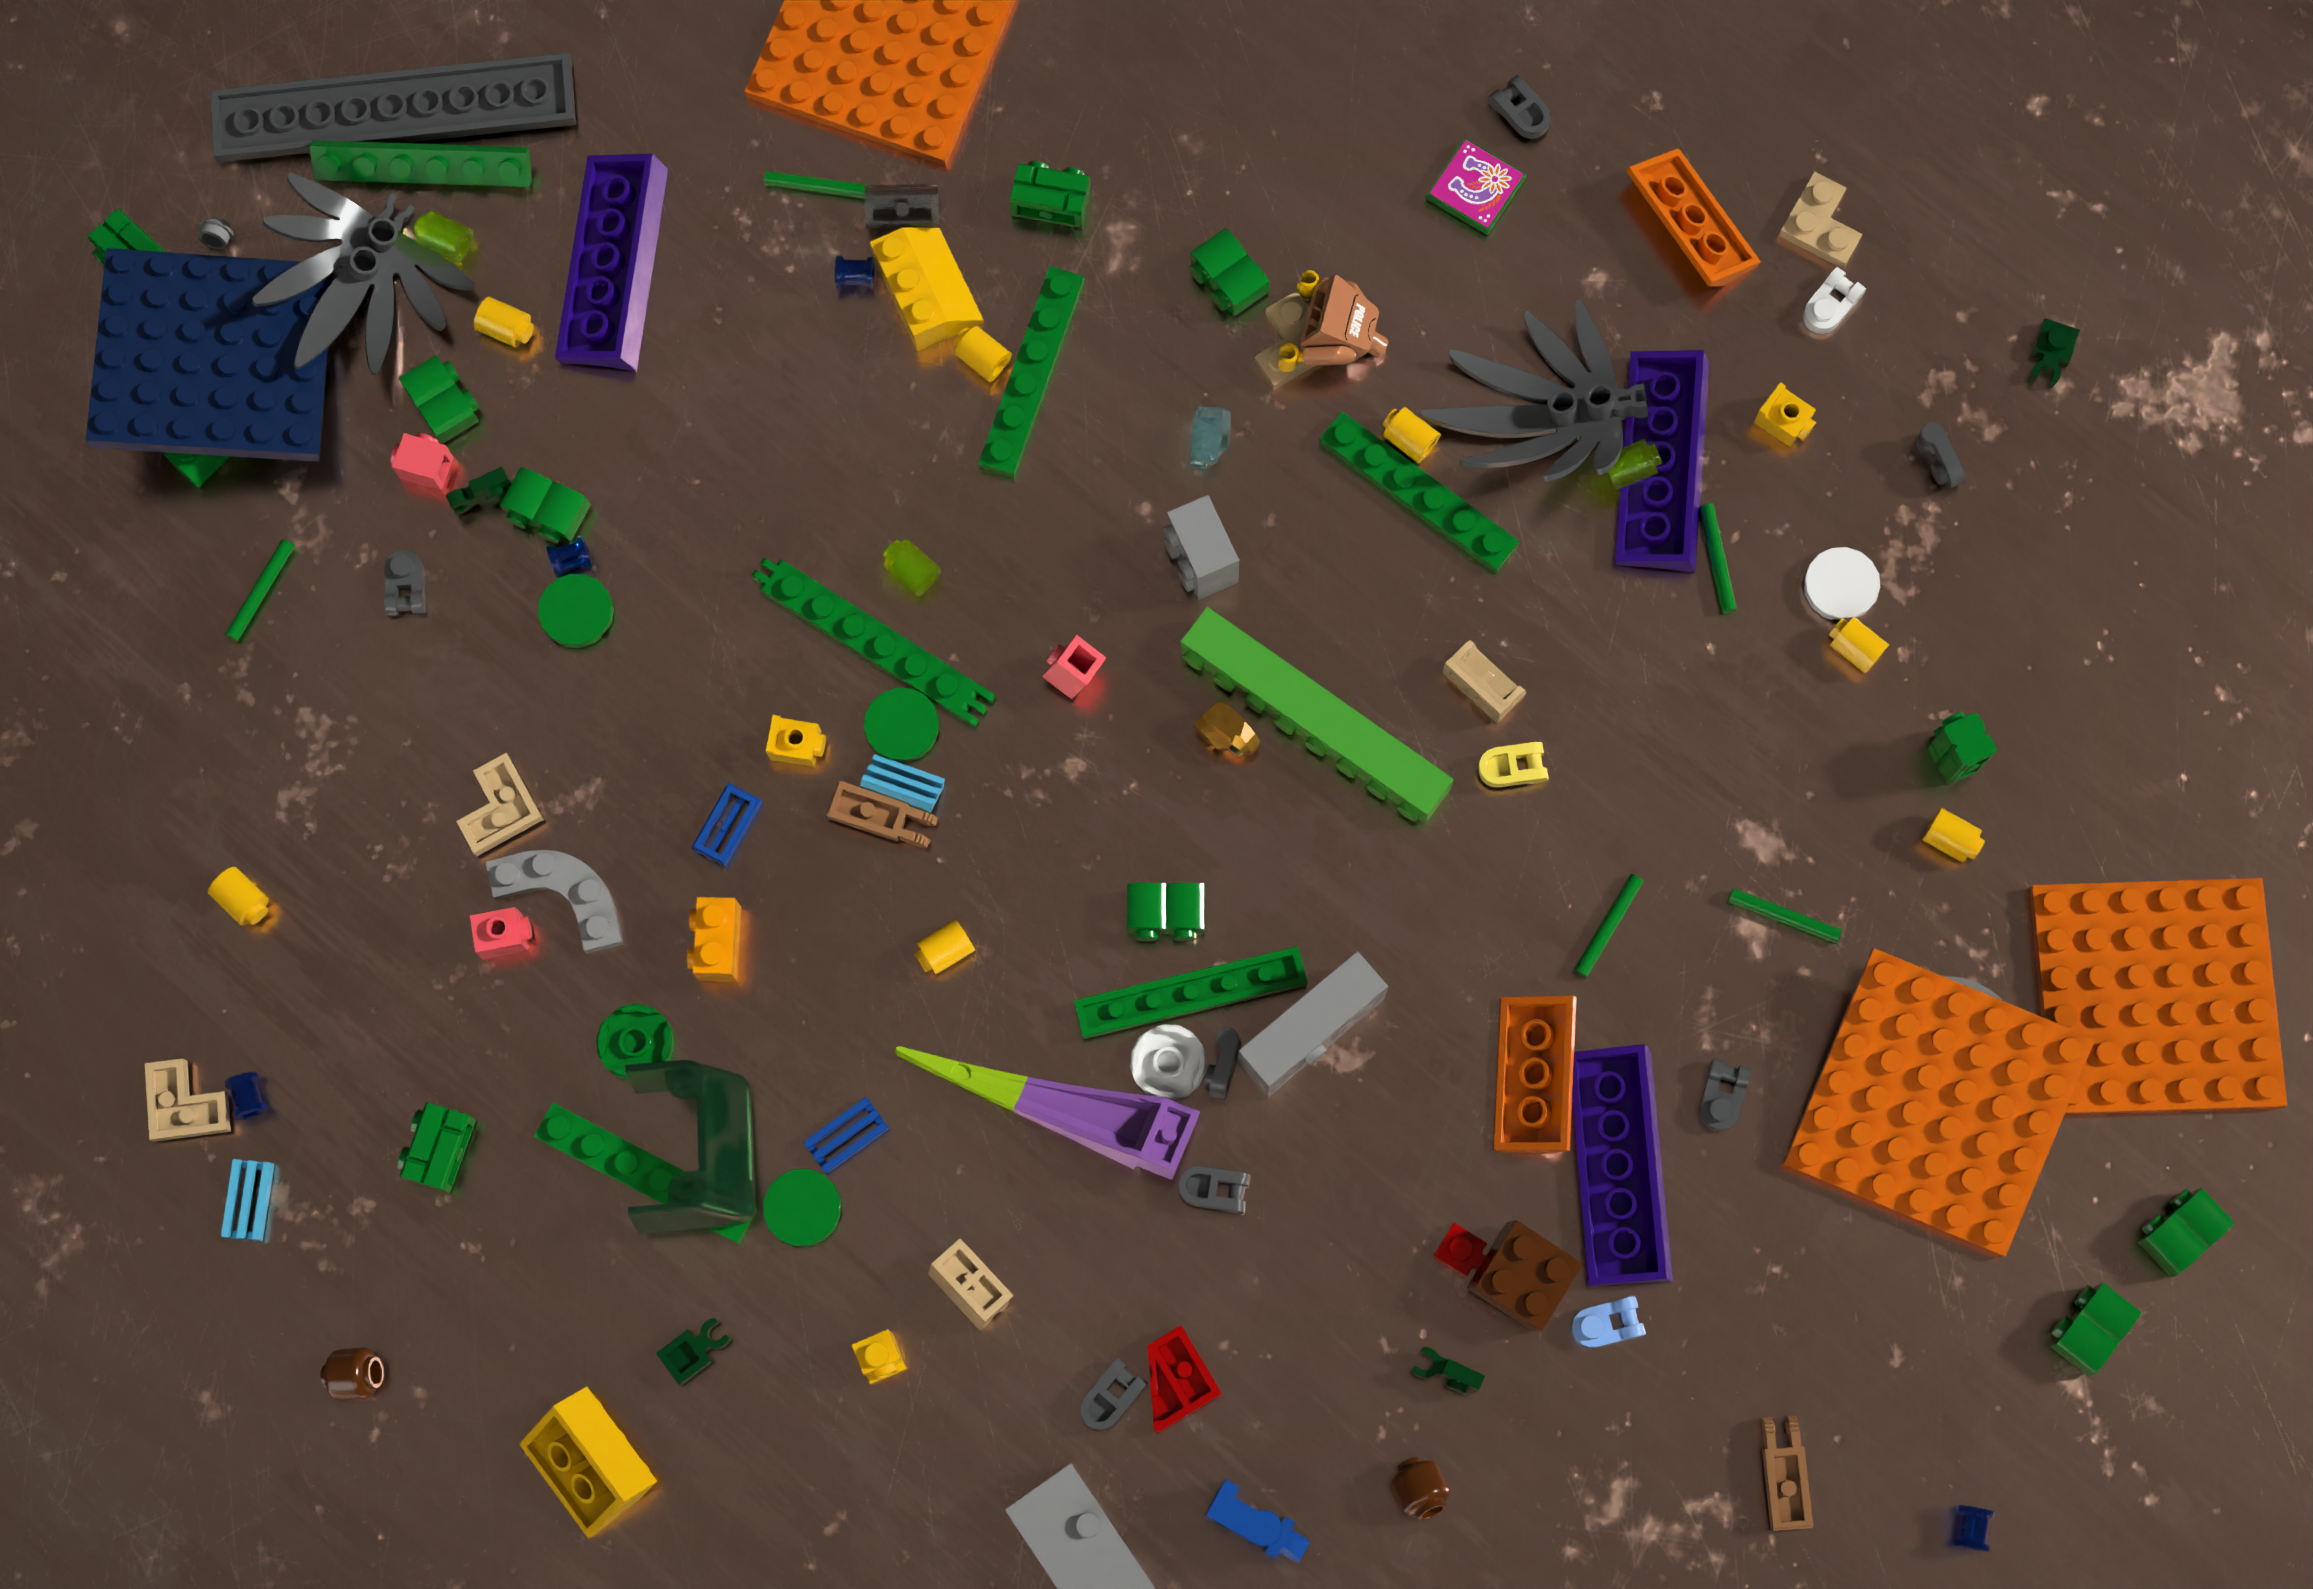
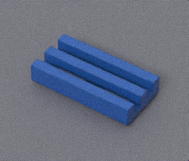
M727 783L691 849L726 868L762 805V800ZM734 794L738 799L710 848L705 847V843ZM746 801L749 802V806L721 854L717 853Z
M865 1097L803 1143L827 1175L890 1129L869 1099ZM864 1110L868 1111L869 1114L819 1150L817 1149L816 1145ZM873 1121L878 1125L827 1162L824 1159V1156Z

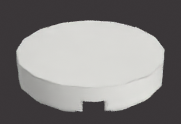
M1848 547L1830 548L1818 554L1807 568L1804 579V593L1810 606L1822 617L1830 620H1841L1844 618L1850 621L1853 616L1857 619L1865 615L1876 602L1880 590L1879 573L1872 560L1862 552Z
M1163 1024L1150 1029L1138 1038L1131 1051L1130 1069L1134 1081L1142 1092L1148 1096L1164 1097L1172 1101L1185 1099L1200 1087L1206 1075L1207 1056L1202 1043L1193 1032L1180 1025Z

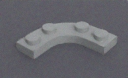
M531 850L485 862L492 895L496 901L533 891L548 890L560 894L571 903L576 914L583 949L586 954L624 944L616 908L608 888L596 872L581 860L558 851Z

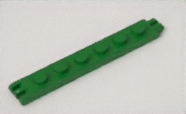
M763 558L759 565L770 572V574L766 576L756 569L751 574L755 581L762 584L759 588L762 594L908 687L925 694L930 701L971 727L975 728L979 720L968 713L969 709L974 710L980 715H984L987 710L982 703L976 700L978 696L989 703H992L996 696L986 688L787 562L780 559L775 564Z

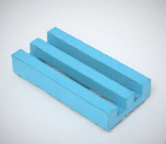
M874 754L871 764L866 769V775L864 774L861 778L860 787L910 803L909 806L931 813L944 788L945 779Z
M232 1160L221 1237L263 1241L275 1164L250 1160ZM243 1169H246V1177L243 1189L237 1231H235L234 1227L236 1221ZM256 1170L262 1171L253 1232H247Z

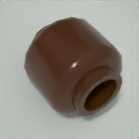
M368 1348L339 1349L333 1351L327 1358L326 1364L321 1369L320 1377L322 1385L327 1388L332 1398L339 1401L359 1400L371 1397L377 1388L380 1387L384 1377V1369L380 1358L375 1356L373 1351Z
M1413 1457L1398 1465L1397 1469L1399 1472L1392 1479L1391 1488L1407 1516H1417L1418 1520H1426L1438 1515L1447 1507L1445 1502L1449 1498L1450 1488L1434 1461H1420L1418 1457Z

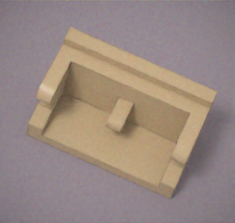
M1471 640L1467 641L1445 662L1443 674L1496 723L1526 695L1525 690L1520 685L1517 686L1485 657Z
M961 1238L931 1263L928 1275L980 1331L991 1322V1319L999 1311L1002 1312L1007 1307L1010 1299L1014 1296Z

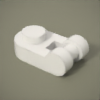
M1836 267L1808 301L1803 311L1805 326L1810 331L1818 334L1831 332L1858 302L1867 288L1859 282L1856 284L1852 283L1844 277L1846 273L1839 267ZM1834 289H1837L1846 296L1841 303L1830 295Z

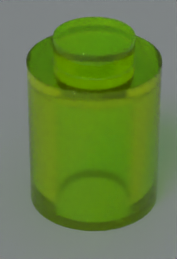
M433 211L428 212L426 215H421L414 226V235H416L418 245L455 262H460L464 259L473 241V230Z
M1642 439L1622 448L1617 463L1608 471L1616 490L1658 474L1656 466L1662 464V460L1655 443L1647 445L1645 439Z
M908 539L902 542L894 541L883 554L885 558L883 567L917 597L924 594L935 583L941 573V568Z

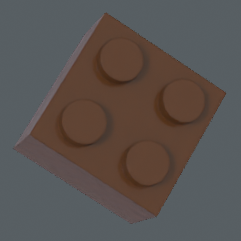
M1518 1220L1509 1221L1476 1271L1467 1289L1530 1331H1542L1583 1263Z

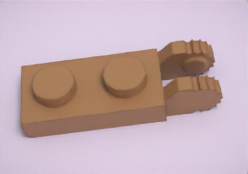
M838 781L825 815L827 819L897 842L900 839L905 843L921 848H928L930 839L923 834L903 829L906 819L909 818L922 825L932 827L936 825L938 820L937 816L909 806L910 803L843 781Z
M1788 1415L1786 1417L1785 1430L1789 1448H1777L1776 1429L1772 1417H1762V1439L1765 1448L1762 1450L1771 1531L1813 1528L1805 1447H1801L1798 1418L1796 1415Z

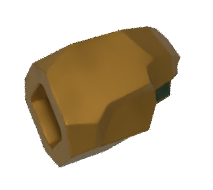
M1223 700L1216 702L1194 724V729L1200 736L1217 750L1229 751L1235 756L1241 757L1252 755L1259 748L1260 740L1255 732Z

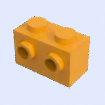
M697 897L696 908L690 909L689 928L690 931H695L694 946L688 947L687 967L688 969H693V974L699 981H738L741 906L736 898Z

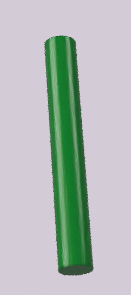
M766 171L764 176V185L871 200L874 191L873 185L773 171Z
M1704 504L1699 507L1720 606L1722 614H1729L1737 611L1715 508L1714 504Z
M281 539L225 633L227 637L234 641H239L295 546L292 543Z
M1634 874L1629 875L1573 969L1577 975L1583 978H1587L1643 884L1644 881Z
M1735 888L1732 889L1728 899L1729 903L1835 944L1838 943L1842 933V929Z

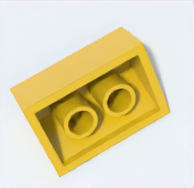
M903 227L870 241L873 259L917 352L959 334L966 327L971 329L984 323L940 228Z
M588 1387L553 1405L519 1443L588 1539L639 1501L657 1482L648 1466L641 1460L627 1441L623 1432L618 1429L603 1409L600 1401L595 1398Z

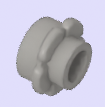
M211 217L206 219V221H200L198 225L200 229L198 238L207 247L223 250L228 243L233 241L234 233L226 220L220 217Z

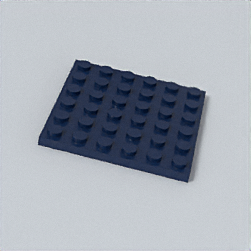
M106 248L86 432L87 448L319 462L328 348L301 369L294 367V361L309 318L319 300L333 282L334 272L303 294L280 303L256 307L252 304L253 297L272 280L299 264V261Z

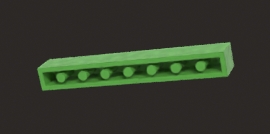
M1206 607L1181 640V653L1184 654L1182 658L1190 666L1197 670H1201L1203 667L1214 675L1213 680L1221 688L1229 692L1234 689L1245 697L1243 701L1251 709L1258 713H1262L1264 710L1275 718L1274 723L1281 730L1290 735L1295 732L1306 740L1305 745L1312 752L1319 756L1327 754L1337 762L1335 766L1342 773L1351 778H1354L1356 775L1368 783L1366 788L1372 794L1382 800H1385L1386 797L1399 805L1397 807L1398 811L1409 820L1415 822L1419 819L1426 823L1452 788L1454 779L1209 607Z

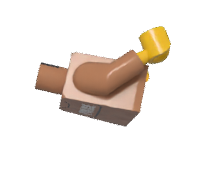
M1305 271L1296 289L1303 299H1311L1299 344L1304 347V351H1299L1294 344L1285 343L1279 350V356H1289L1291 359H1280L1278 361V368L1283 372H1291L1296 369L1298 362H1304L1305 366L1351 364L1366 353L1376 358L1380 357L1387 348L1388 339L1375 331L1379 310L1366 299L1358 285L1353 281L1343 280L1336 274L1330 278L1324 277L1323 280H1319V275L1315 271Z

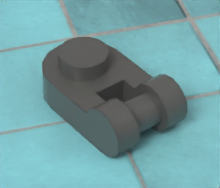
M1519 75L1507 82L1508 86L1502 91L1496 90L1488 96L1491 107L1497 113L1502 114L1521 136L1529 139L1538 138L1548 130L1551 120L1549 108ZM1515 98L1521 99L1522 103L1516 107L1511 102Z
M1928 422L1917 436L1916 446L1921 452L1929 454L1933 462L1931 464V471L1934 479L1939 485L1944 484L1949 489L1964 483L1965 475L1963 468L1943 427L1937 422Z
M410 550L394 552L386 560L384 568V607L386 615L388 617L399 616L400 612L412 611L413 614L426 613L425 569L422 561ZM411 589L410 596L400 597V590Z
M1224 1027L1218 1031L1216 1042L1220 1052L1216 1065H1209L1204 1081V1087L1210 1088L1209 1096L1223 1100L1227 1097L1238 1060V1051L1241 1049L1242 1044L1237 1031L1231 1027Z
M1712 1058L1699 1107V1116L1707 1128L1722 1132L1731 1128L1740 1116L1745 1091L1751 1075V1068L1739 1065L1738 1068L1724 1065V1060ZM1720 1079L1733 1083L1731 1093L1718 1090Z
M1193 1166L1182 1173L1178 1182L1179 1193L1182 1199L1192 1206L1245 1214L1247 1202L1243 1201L1245 1187H1249L1251 1175L1231 1170ZM1218 1182L1229 1184L1228 1198L1216 1196Z
M1116 1358L1081 1403L1080 1413L1082 1420L1088 1427L1094 1430L1102 1431L1112 1427L1148 1384L1142 1377L1138 1376L1135 1378L1125 1369L1127 1365L1119 1358ZM1114 1381L1126 1390L1119 1399L1107 1390Z

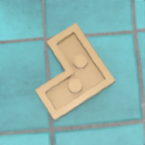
M1814 171L1782 227L1779 236L1844 269L1863 234L1831 218L1847 188Z
M1297 290L1266 308V315L1282 340L1254 356V362L1273 390L1314 367L1305 366L1304 362H1298L1296 369L1291 372H1283L1278 368V361L1280 359H1291L1289 356H1279V350L1285 343L1294 344L1299 351H1304V347L1299 344L1309 308Z
M504 753L473 770L490 803L456 822L472 852L477 857L544 819L507 753Z
M181 1058L144 1063L149 1140L156 1142L231 1132L228 1093L222 1091L190 1096L187 1060Z

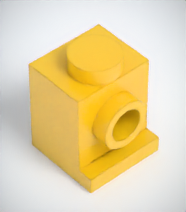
M1780 382L1759 410L1754 424L1788 447H1791L1797 438L1804 441L1815 426L1816 422L1811 418L1816 409L1785 389L1786 385ZM1784 410H1785L1786 412H1788L1789 414H1791L1792 416H1794V417H1793V418H1790V417L1786 416V414L1784 413Z
M773 715L766 753L772 761L815 767L816 757L823 756L826 735L821 734L822 731L817 723L781 718V716ZM793 734L803 736L799 744L789 742Z
M889 1329L852 1344L862 1373L868 1378L870 1385L907 1369L894 1335Z

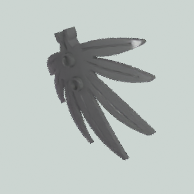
M291 172L288 173L287 182L304 202L318 212L339 221L307 215H273L264 217V227L294 240L305 242L340 241L341 245L316 254L288 269L261 289L253 297L252 304L259 307L289 300L312 289L339 267L342 268V271L327 288L309 318L298 346L294 367L301 369L318 357L335 341L356 313L369 286H373L374 289L366 318L365 351L369 372L373 376L377 375L388 349L393 325V275L399 277L408 301L420 317L439 331L444 330L446 322L438 300L426 280L415 267L433 281L449 288L469 291L473 289L475 283L443 256L422 243L400 233L403 223H406L411 218L416 207L409 204L405 212L398 213L394 221L390 220L394 211L393 206L398 197L391 193L384 210L375 218L366 210L335 191Z
M1580 299L1575 300L1576 329L1580 349L1590 373L1586 371L1574 353L1554 332L1529 311L1523 312L1525 325L1538 351L1560 377L1574 386L1572 389L1503 363L1455 349L1448 350L1450 360L1457 367L1486 386L1512 397L1545 403L1542 405L1421 409L1422 419L1467 434L1497 438L1541 436L1487 453L1460 458V465L1463 467L1496 468L1524 464L1556 453L1579 440L1542 474L1543 481H1552L1573 472L1590 458L1596 448L1593 462L1596 475H1603L1614 467L1621 455L1623 447L1621 421L1631 416L1635 418L1649 417L1644 383L1631 386L1628 390L1617 389L1613 366L1605 343Z

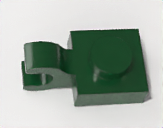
M1422 1347L1420 1353L1428 1356L1432 1361V1365L1428 1370H1422L1414 1366L1412 1373L1415 1376L1427 1379L1434 1375H1440L1447 1379L1446 1387L1463 1395H1467L1469 1390L1475 1393L1479 1391L1485 1375L1453 1360L1443 1358L1431 1348Z

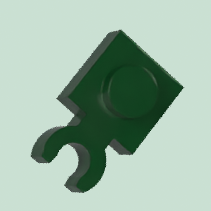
M2045 318L2041 323L2031 356L2041 360L2032 368L2029 380L2034 382L2039 372L2045 371L2050 375L2048 387L2053 388L2061 376V370L2058 365L2067 367L2070 363L2080 330Z
M501 466L469 481L468 487L454 490L445 496L455 514L460 515L479 503L482 507L486 504L495 505L502 502L511 485V481Z
M716 1318L707 1320L702 1325L700 1334L697 1337L687 1329L656 1353L678 1385L682 1386L713 1362L707 1354L709 1350L722 1349L731 1341L727 1334L717 1341H713L710 1338L711 1329L719 1324Z

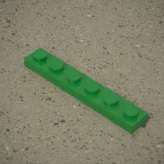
M313 140L309 146L314 180L529 187L532 182L529 147Z
M1049 266L978 463L979 468L1015 478L1085 282L1084 276Z
M1343 411L1319 438L1320 445L1495 574L1518 547L1519 540Z
M1296 946L1076 999L1074 1003L1084 1040L1307 986L1308 982L1300 950Z
M553 1102L534 1135L536 1139L737 1244H740L758 1211L755 1207Z

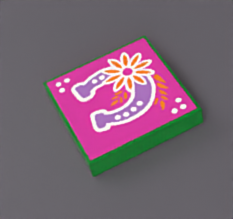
M1464 138L1428 191L1426 199L1488 236L1525 181L1527 174L1476 143Z

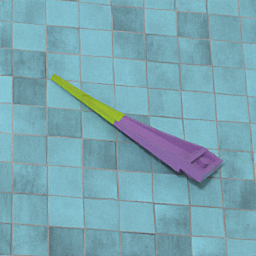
M902 1046L895 1047L894 1051L902 1059L1134 1170L1138 1166L1173 1180L1200 1114V1111L1164 1097L1116 1092L1042 1080L967 1064Z

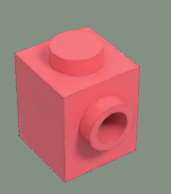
M404 433L400 444L397 443L394 446L390 461L393 470L400 479L442 491L454 457L447 446L438 443L439 441L433 436L424 433H417V436H412Z
M1076 635L1065 647L1058 644L1045 660L1050 666L1042 677L1070 699H1073L1087 686L1106 657Z
M516 907L470 915L475 953L483 960L528 951L527 940L532 939L531 924L528 916L523 917V914Z

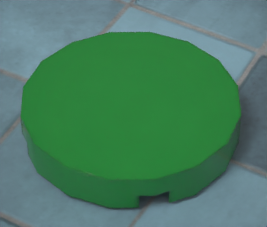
M568 574L557 578L545 588L539 600L538 617L543 630L552 640L567 648H583L596 643L602 638V635L606 632L607 628H610L613 622L614 606L609 592L597 579L585 574Z
M896 687L882 692L871 702L865 713L864 731L869 745L878 755L897 762L908 763L922 758L933 748L938 736L940 721L934 704L925 694L912 688Z
M642 1004L623 1005L616 1009L615 1012L610 1014L608 1018L606 1017L601 1023L596 1037L597 1054L605 1068L618 1078L632 1082L648 1080L660 1073L670 1061L675 1046L673 1030L667 1019L653 1007Z
M793 1169L781 1174L769 1186L763 1200V1216L769 1230L781 1242L792 1246L811 1247L825 1241L835 1231L841 1215V1199L836 1186L824 1174L811 1169Z

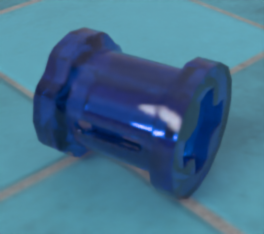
M836 256L835 285L837 289H842L844 285L866 286L869 290L874 289V257H867L866 260H845L843 256Z
M583 535L577 536L576 541L558 547L550 545L546 547L557 578L562 577L563 572L584 565L587 568L593 566Z
M257 1072L243 1073L224 1081L225 1087L231 1091L235 1107L232 1115L236 1121L252 1119L268 1111L267 1104L261 1101L257 1085L260 1077Z
M1958 1505L1957 1511L1961 1514L1958 1538L1954 1540V1546L1989 1552L1990 1545L1987 1544L1989 1521L1994 1518L1995 1512L1977 1507Z

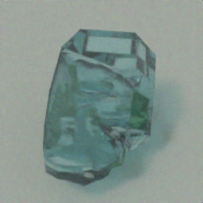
M1198 407L1194 410L1190 466L1195 470L1205 471L1207 468H1210L1218 462L1219 456L1229 449L1231 412L1223 408Z

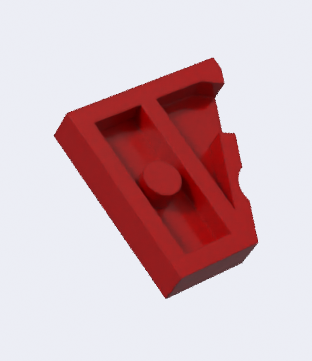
M1182 1325L1147 1345L1153 1428L1157 1434L1222 1395Z

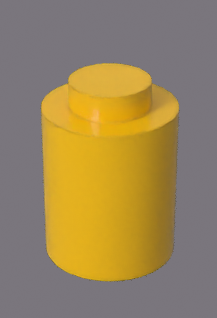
M486 297L482 301L474 318V329L515 348L520 346L521 343H527L534 329L530 314L492 297Z
M974 326L971 329L968 327L964 328L954 341L956 346L955 355L988 382L994 381L1005 370L1012 357L1010 351L978 326Z
M1407 407L1402 408L1400 411L1396 408L1393 409L1382 423V427L1385 428L1383 437L1417 463L1424 460L1441 436L1438 431Z
M1854 616L1849 622L1842 618L1829 633V636L1834 639L1829 646L1865 674L1889 646L1886 641Z
M1942 807L1935 814L1922 838V841L1962 863L1967 857L1974 860L1985 842L1984 839L1980 838L1982 832L1980 828Z
M230 867L223 871L211 883L208 889V894L240 925L248 923L254 925L268 912L266 906L269 898L237 867Z
M954 918L917 941L916 944L919 950L913 954L925 973L932 969L937 975L974 952L975 949L958 921Z

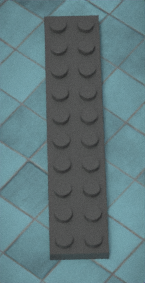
M569 52L210 90L213 157L217 163L310 153L309 146L313 140L407 143L576 125L572 63Z

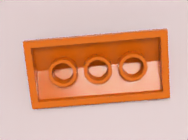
M1679 148L1628 167L1626 170L1627 174L1708 286H1725L1761 263Z
M1575 996L1501 997L1494 1133L1495 1151L1532 1154L1570 1151L1576 1018Z

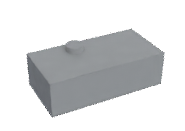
M1357 951L1238 1051L1239 1066L1267 1098L1270 1097L1306 1065L1309 1064L1310 1066L1327 1052V1048L1383 1002L1388 985Z
M1071 1463L1005 1509L1057 1589H1156Z

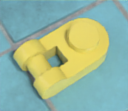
M1530 742L1487 750L1482 755L1478 764V773L1481 780L1491 787L1539 784L1548 781L1547 768L1543 767L1541 756L1544 755L1543 743ZM1516 759H1526L1528 769L1518 770Z

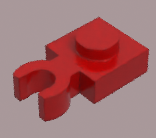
M1453 1223L1433 1257L1467 1278L1472 1268L1477 1271L1486 1258V1255L1482 1252L1487 1243L1456 1223Z

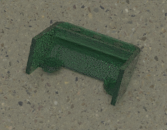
M691 1060L625 1065V1073L636 1094L669 1091L671 1095L678 1099L697 1098L699 1170L679 1173L670 1181L667 1191L668 1204L628 1207V1216L637 1232L644 1234L740 1225L747 1222L753 1216L756 1207L752 1093L747 1080L738 1073Z

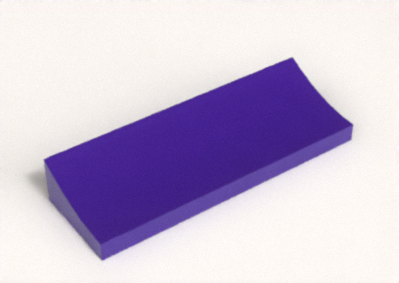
M654 154L588 155L555 353V359L561 364L597 365L637 371L668 168Z
M1704 350L1631 351L1628 389L1631 386L1644 383L1649 417L1635 418L1631 416L1626 418L1615 556L1617 566L1651 567L1690 573L1696 572L1710 366Z
M1645 1044L1575 1051L1572 1105L1589 1286L1673 1282L1651 1049Z

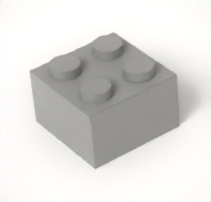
M1209 495L1167 512V526L1163 527L1166 535L1164 543L1171 559L1177 557L1179 559L1181 567L1179 575L1186 591L1193 590L1197 600H1200L1238 584L1239 559Z

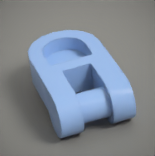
M1636 1296L1589 1307L1578 1312L1571 1323V1334L1574 1340L1580 1346L1597 1348L1646 1335L1644 1325L1639 1323L1635 1311L1636 1308H1639ZM1620 1313L1624 1328L1613 1330L1609 1316Z

